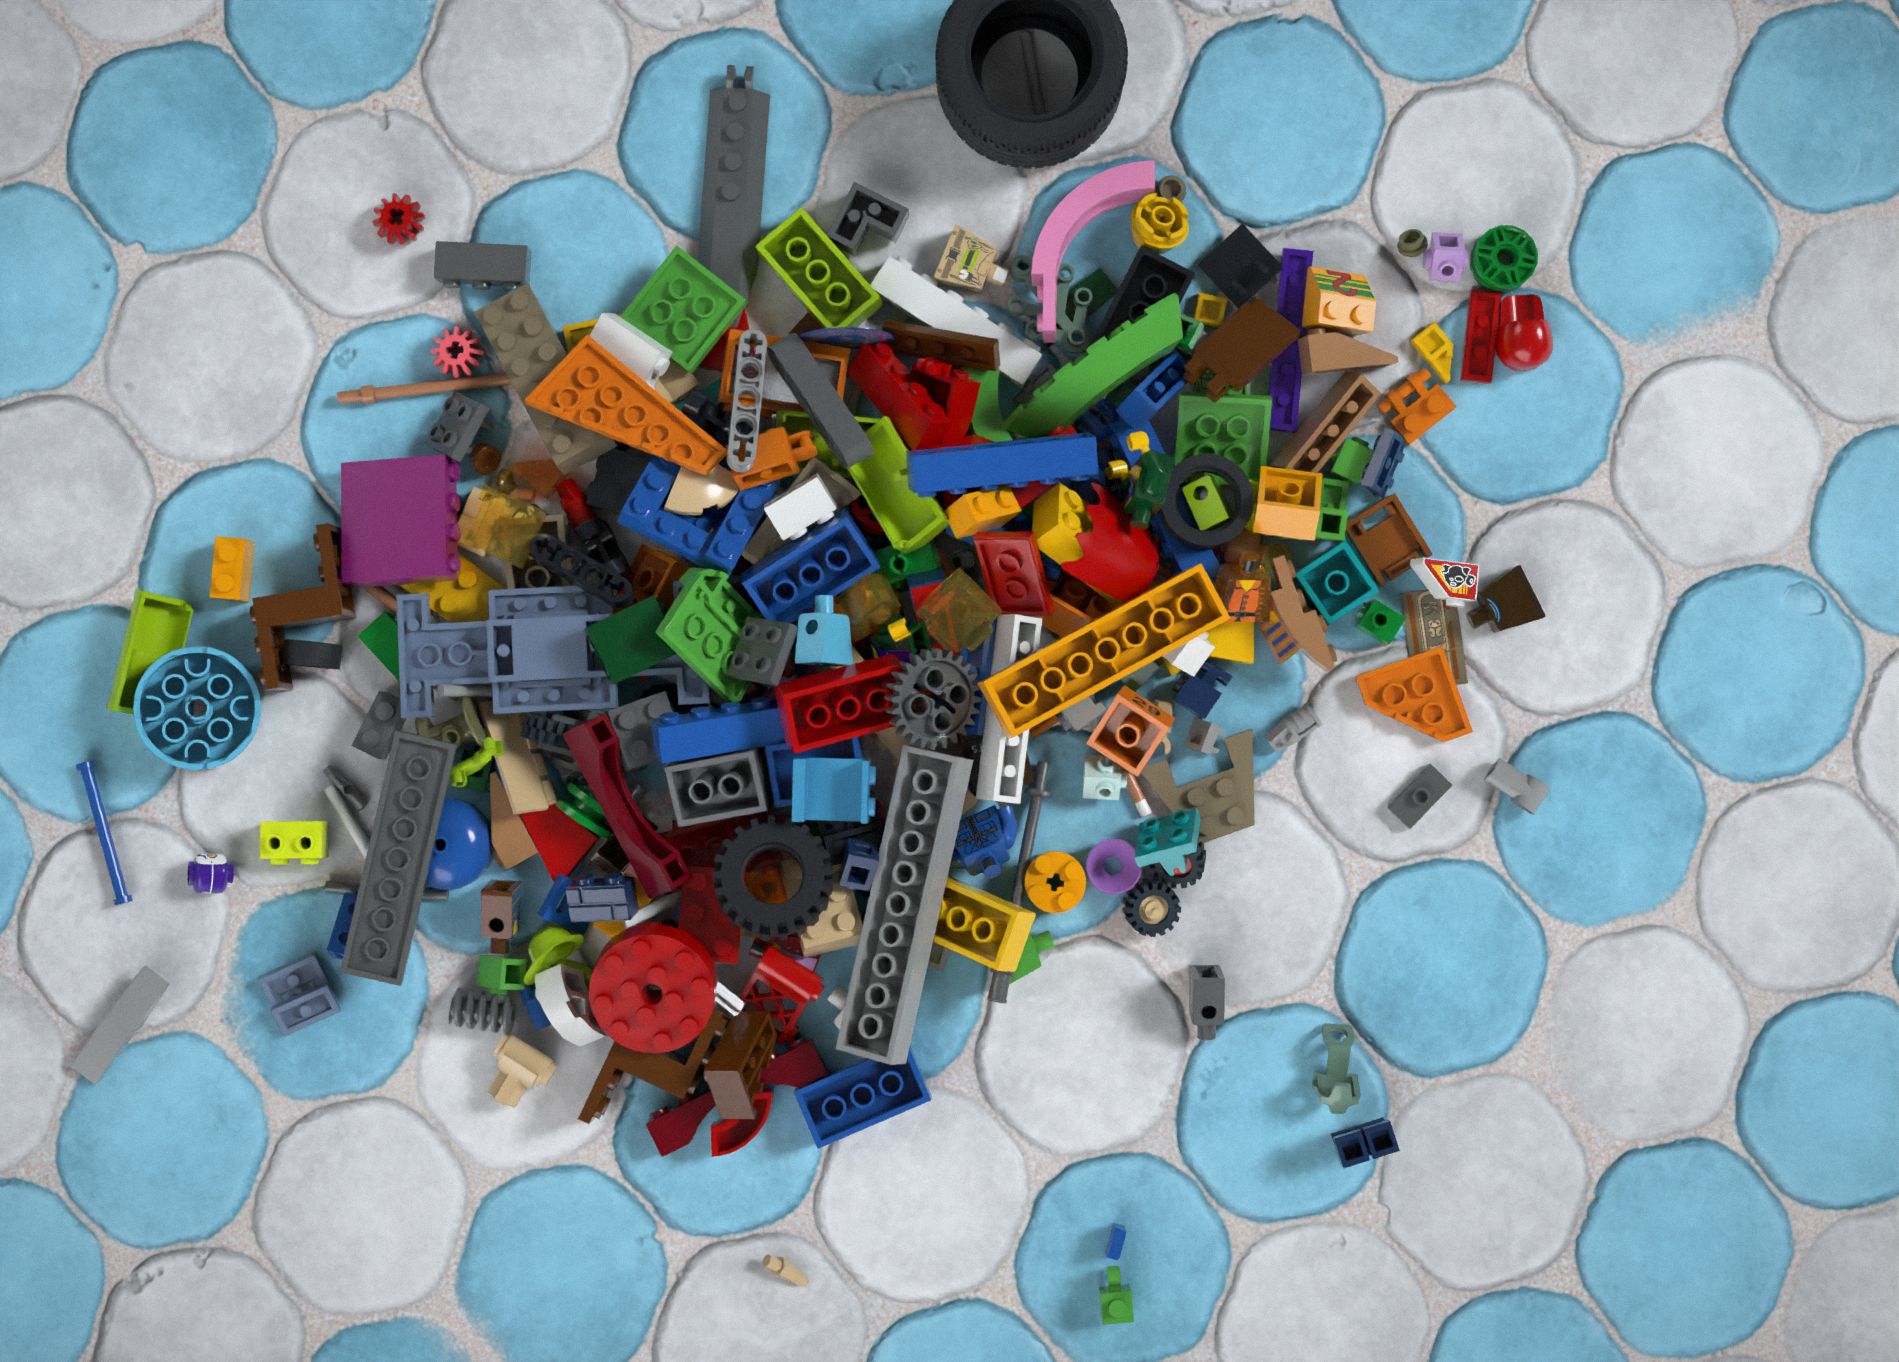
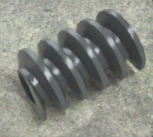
M458 987L450 1005L449 1024L454 1019L456 1027H462L466 1021L467 1027L474 1029L477 1023H479L481 1031H486L491 1024L493 1033H498L503 1025L504 1034L510 1035L515 1020L516 1003L511 1005L509 995H506L503 1002L499 1003L498 994H493L491 1000L487 1001L485 991H482L479 998L475 999L472 989L469 990L466 997H462V990Z

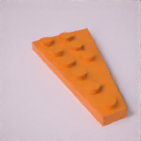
M588 334L524 400L528 406L705 476L727 454V449Z

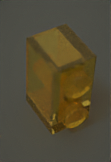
M866 574L833 600V613L848 616L851 639L858 641L867 637L871 633L870 629L875 625L886 622L893 616L892 612L901 605L885 574Z

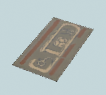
M1428 589L1400 593L1403 617L1406 618L1404 624L1409 657L1443 646L1456 685L1468 683L1457 607L1446 606V600L1435 599Z

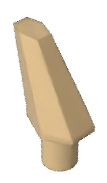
M769 1254L764 1257L762 1264L771 1269L772 1274L804 1287L809 1283L808 1278L786 1258H775Z

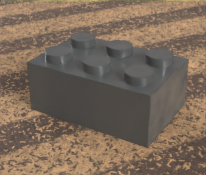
M762 747L670 762L664 767L678 827L767 811L774 804Z

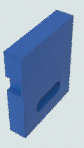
M559 873L537 914L546 920L584 935L590 922H572L570 920L569 904L565 892L566 887L573 879Z

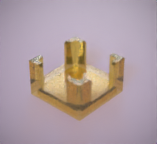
M483 485L478 497L483 502L471 529H464L459 542L523 569L530 553L529 543L535 535H538L547 512Z

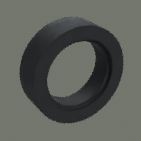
M1216 454L1193 455L1182 460L1172 469L1165 502L1159 510L1160 518L1167 531L1180 543L1195 549L1219 548L1234 540L1247 525L1254 504L1252 486L1244 471L1228 458ZM1194 474H1215L1223 478L1233 490L1235 511L1233 517L1225 526L1213 531H1202L1189 526L1179 515L1176 506L1177 490L1185 479Z

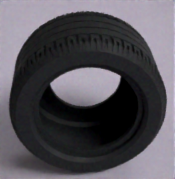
M953 0L952 5L949 6L943 17L937 36L935 50L936 84L944 115L953 130L957 131L956 134L961 140H965V144L971 149H975V152L982 156L985 155L987 159L993 162L998 161L999 164L1005 166L1008 164L1010 167H1022L1024 169L1050 167L1057 165L1058 162L1061 164L1068 161L1069 158L1072 159L1078 156L1080 152H1084L1091 144H1094L1108 128L1117 111L1127 74V39L1123 24L1120 21L1117 10L1114 9V5L1110 0ZM1022 29L1045 31L1060 39L1072 53L1077 66L1078 82L1071 101L1058 110L1041 115L1014 113L993 102L983 90L981 72L987 53L999 39L1011 32Z

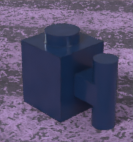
M1208 659L1200 668L1205 672L1201 679L1190 674L1187 678L1181 675L1172 688V691L1176 693L1172 700L1202 720L1207 717L1222 694L1212 687L1215 680L1227 686L1233 677Z

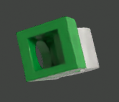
M1181 314L1183 338L1174 348L1193 358V350L1210 335L1203 330L1204 325L1201 321Z

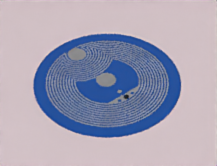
M856 327L825 328L799 335L802 341L850 349H860L862 344H887L894 340V336L888 332Z

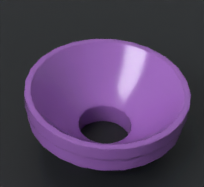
M1107 839L1095 845L1086 861V873L1092 885L1098 890L1112 895L1121 894L1133 888L1138 882L1142 867L1138 868L1134 859L1135 848L1130 843L1120 839ZM1109 857H1117L1122 863V869L1116 875H1109L1104 870V862Z

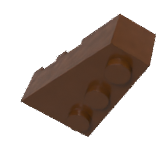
M741 1011L737 1016H733L729 1024H727L721 1040L716 1045L711 1059L705 1065L704 1078L709 1084L721 1119H755L757 1110L753 1108L756 1093L762 1094L764 1085L762 1082H759L763 1068L769 1067L777 1037L769 1011Z

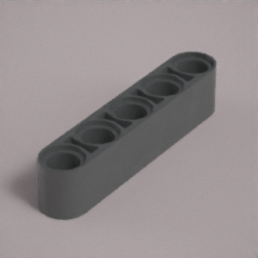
M792 333L767 347V354L770 361L844 469H848L872 456L874 450L867 435L801 338L796 333Z

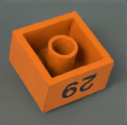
M1124 685L1086 744L1138 777L1176 718Z

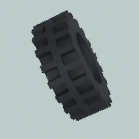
M768 816V821L759 823L757 818L750 820V826L744 829L740 826L734 829L735 835L730 840L725 838L722 843V850L720 854H716L714 860L713 882L716 898L723 915L726 914L733 927H740L744 930V934L752 937L753 934L762 936V941H769L770 937H780V940L783 941L788 940L787 935L797 932L799 936L805 933V928L811 923L815 925L819 921V915L822 911H826L829 897L832 895L833 878L830 855L828 850L825 851L822 840L818 835L814 837L810 833V828L805 824L799 827L792 822L791 818L787 817L785 822L776 821L775 816ZM779 850L788 853L798 862L802 870V882L799 890L792 898L782 903L767 904L758 901L749 894L744 884V873L747 864L756 855L764 851Z

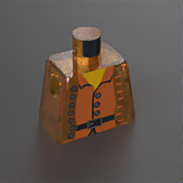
M1242 552L1239 564L1224 563L1220 566L1213 586L1230 616V619L1225 622H1269L1271 579L1264 565L1258 564L1259 556L1254 552Z

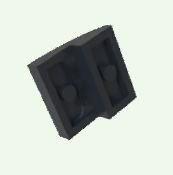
M870 789V798H875L874 791ZM876 800L875 816H869L867 824H861V821L816 820L822 845L825 851L828 850L831 866L841 864L848 838L878 844V852L880 851L884 826L883 821L879 818Z

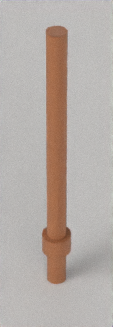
M507 373L377 388L374 385L361 386L359 390L337 392V399L339 404L352 402L371 404L376 403L380 399L513 384Z

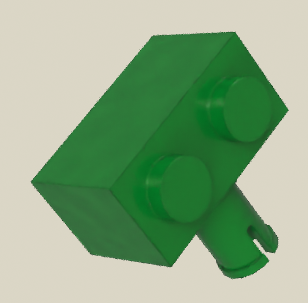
M933 539L917 550L906 554H901L900 550L894 549L892 545L874 551L880 563V568L875 571L880 587L889 586L891 591L908 586L906 575L943 567Z

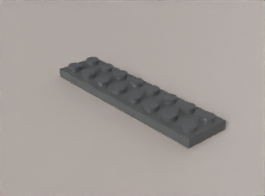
M395 730L340 973L398 986L403 984L458 744Z

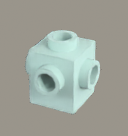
M1085 755L1082 798L1119 800L1120 788H1126L1127 770H1122V766L1106 756Z

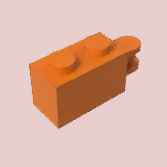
M781 427L769 429L763 434L758 435L756 458L753 467L746 472H736L731 469L732 476L740 490L743 491L799 473L797 463L813 458L818 454L817 447L812 443L814 440L813 432L801 431L788 435L785 428ZM740 444L737 455L738 461L744 462L746 458L744 456L746 444Z

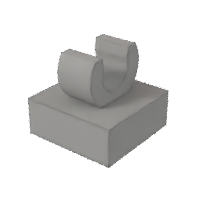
M1194 718L1184 746L1208 755L1211 752L1219 753L1220 749L1213 746L1217 736L1224 738L1225 734L1220 731L1221 726Z

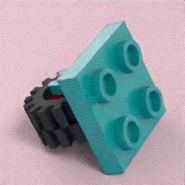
M1197 808L1178 810L1171 815L1149 818L1139 824L1134 854L1138 868L1150 865V872H1154L1156 881L1162 878V883L1167 885L1170 882L1171 888L1176 889L1177 884H1181V889L1187 888V882L1193 886L1196 884V879L1200 880L1204 872L1206 850H1204L1202 841L1198 843L1201 816Z

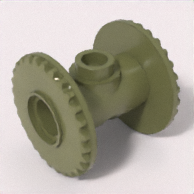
M473 697L461 698L463 714L435 726L428 717L415 719L417 735L458 744L457 747L475 739L482 748L484 747L483 740L488 737L478 703Z

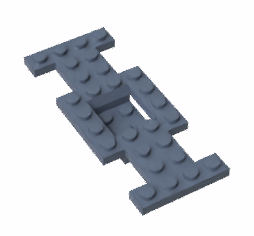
M673 581L674 601L684 587L680 581ZM608 584L607 587H609V588L612 589V591H613V588L611 587V585ZM578 586L488 590L489 620L431 624L430 594L396 595L401 718L435 717L433 686H439L440 684L467 685L492 683L493 714L618 708L617 683L612 686L610 685L584 632L585 628L614 615V607ZM678 654L632 675L677 674L678 705L711 704L710 686Z

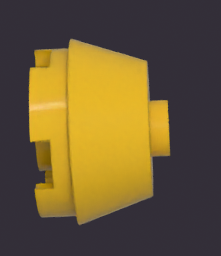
M1152 193L1145 196L1133 207L1131 212V235L1138 248L1142 245L1161 255L1180 245L1186 239L1189 231L1187 221L1189 214L1185 206L1178 199L1172 197L1169 200L1164 197H1156L1157 193Z

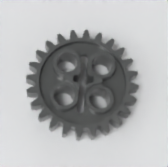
M932 647L931 651L920 649V657L916 654H909L910 664L903 661L900 662L903 670L901 673L892 672L897 681L896 683H887V687L893 690V694L885 696L886 700L892 701V706L885 709V711L895 715L889 723L898 726L895 733L905 736V742L914 743V746L920 748L926 746V748L935 750L936 746L947 748V740L955 744L958 742L957 733L964 736L967 735L964 728L965 724L973 726L975 724L970 715L979 714L980 711L973 706L974 703L982 701V698L974 696V692L979 690L980 687L972 683V681L978 675L977 673L968 672L971 664L962 662L963 656L953 654V651L946 649L941 651V649ZM932 671V679L927 683V676ZM914 684L921 690L932 693V697L952 707L953 713L944 706L935 704L932 698L916 691L913 688ZM955 687V695L951 699L950 692ZM916 698L917 705L915 709L912 710L911 704L912 701ZM939 714L940 720L935 726V718Z

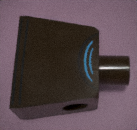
M1521 565L1509 569L1480 590L1476 598L1479 607L1466 613L1468 622L1473 629L1488 623L1494 633L1546 617Z

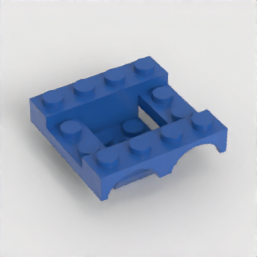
M726 454L718 464L732 473L727 463ZM653 455L622 508L617 522L705 569L722 571L730 577L765 511L764 504L771 500L782 478L743 491L740 490L736 499L721 509H717V505L704 508L702 517L694 518L690 515H679L664 511L665 504L681 466Z

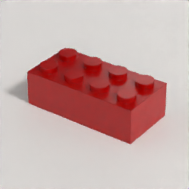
M889 654L782 682L778 686L774 685L786 744L794 753L895 727V725L889 723L895 715L885 711V709L892 706V701L886 700L885 696L893 694V690L887 687V683H896L897 679L892 675V672L901 673L903 671L900 666L901 661L895 655Z

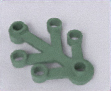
M1024 255L1017 256L1011 263L1010 275L1017 282H1026L1037 297V286H1032V259ZM1025 263L1028 269L1020 270L1017 265ZM1061 264L1057 279L1056 324L1061 330L1056 329V342L1062 343L1064 349L1069 353L1081 354L1090 346L1092 340L1090 331L1085 327L1087 307L1090 305L1093 295L1085 287L1076 290L1073 297L1076 309L1072 323L1065 314L1069 284L1073 280L1075 271L1071 265ZM1066 270L1070 273V277L1063 278L1060 272ZM1084 293L1088 296V300L1082 302L1078 299V295ZM1014 296L1008 301L1007 312L1013 317L1023 315L1037 318V313H1043V306L1026 303L1022 297ZM1019 303L1022 309L1016 311L1012 309L1011 304ZM1037 320L1029 321L1025 328V336L1031 341L1043 340V332L1032 334L1029 331L1030 327H1037ZM1073 334H1078L1081 336L1082 340L1080 342H1075L1072 340L1071 336Z

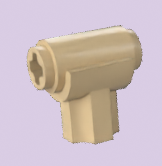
M505 1034L492 1054L497 1057L496 1061L499 1062L497 1069L500 1070V1073L488 1093L502 1105L515 1108L527 1087L532 1089L534 1085L539 1086L540 1084L545 1087L558 1066L554 1064V1059L514 1035L508 1036Z

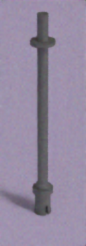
M1041 761L1037 763L1033 789L1028 788L1024 790V794L1031 797L1010 900L1011 903L1022 907L1025 892V874L1031 861L1043 799H1051V793L1044 791L1050 764ZM991 968L990 972L993 975L987 1000L1006 1004L1010 979L1014 977L1015 972L997 971Z

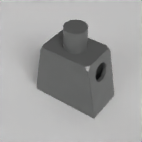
M1189 965L1190 1018L1192 1024L1197 1025L1198 1039L1213 1040L1216 1038V1025L1224 1024L1225 978L1219 965Z

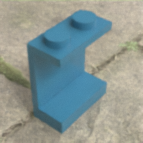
M795 757L793 759L792 822L826 820L861 821V824H867L869 816H875V798H870V785L876 784V766H871V759Z

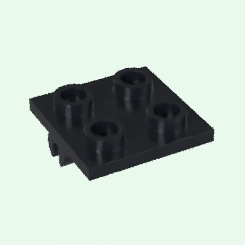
M1243 223L1198 264L1238 310L1247 302L1252 306L1256 302L1252 297L1269 281L1273 284L1279 281L1276 275L1284 268Z

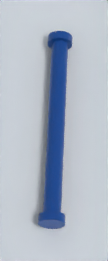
M90 760L76 764V769L81 771L116 899L113 902L116 906L131 902L133 899L132 895H128L95 778L93 770L95 762Z

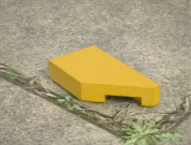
M1434 321L1409 342L1445 385L1450 381L1451 377L1450 369L1454 344Z

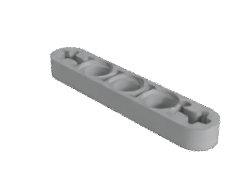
M755 329L745 331L741 335L738 344L727 449V463L736 472L750 470L754 465L757 451L767 339L761 331ZM750 340L756 341L754 357H748ZM748 366L754 367L758 372V376L748 379L743 376L741 370ZM743 394H749L754 397L756 403L746 407L739 402L738 398ZM740 422H747L752 426L753 431L748 435H743L736 430L735 426ZM740 444H746L744 452L746 458L744 462L738 461L737 455Z

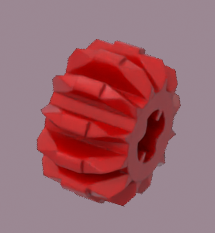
M393 193L391 203L387 199L382 198L381 203L385 207L383 209L374 208V212L380 217L372 222L375 227H380L377 232L379 237L387 236V242L391 245L398 239L399 244L405 246L407 242L406 237L416 241L417 237L413 232L415 230L419 232L424 231V227L417 222L423 221L425 215L418 212L421 205L417 201L411 203L409 195L403 196L400 200L399 196ZM397 215H400L404 221L400 225L397 224L395 219Z

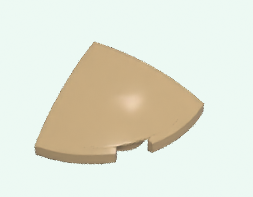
M719 464L707 476L681 466L665 504L664 511L687 516L702 515L704 508L717 505V509H721L737 496L740 488L734 480L732 473Z

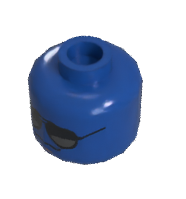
M1105 398L1100 399L1075 422L1077 427L1075 431L1077 433L1089 432L1096 436V443L1105 441L1107 435L1112 433L1110 424L1119 420V414L1115 411L1117 408Z

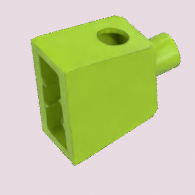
M1204 473L1188 477L1187 481L1189 484L1182 487V491L1199 529L1202 531H1213L1225 526L1231 520L1234 513L1217 479L1210 474L1205 476ZM1207 489V497L1204 500H1201V492Z

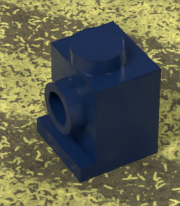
M851 838L847 839L845 853L838 871L839 885L851 890L870 891L879 863L878 844Z

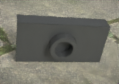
M1428 764L1387 808L1408 829H1411L1452 787V784L1436 768Z

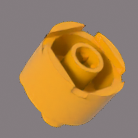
M1048 851L1038 855L1030 862L1025 874V891L1027 896L1036 907L1049 913H1062L1072 909L1082 899L1086 889V876L1082 866L1074 857L1061 851ZM1054 873H1058L1059 879L1063 881L1062 886H1057L1056 890H1051V885L1046 883L1047 878H1053Z

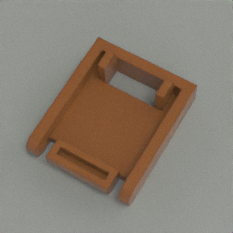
M1395 493L1347 522L1345 533L1379 587L1386 584L1381 572L1384 571L1387 578L1391 581L1411 569L1410 559L1420 558L1416 552L1418 549H1420L1425 558L1432 556L1431 550ZM1383 507L1389 518L1366 531L1360 521Z

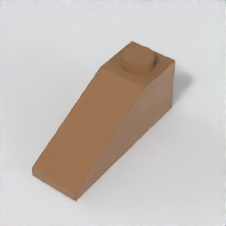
M1325 328L1308 330L1307 336L1298 339L1302 376L1386 367L1399 362L1396 355L1338 332L1326 333Z
M495 771L490 774L492 844L495 848L492 851V855L499 867L504 865L505 869L509 870L540 853L521 817L523 813L513 814L506 790Z

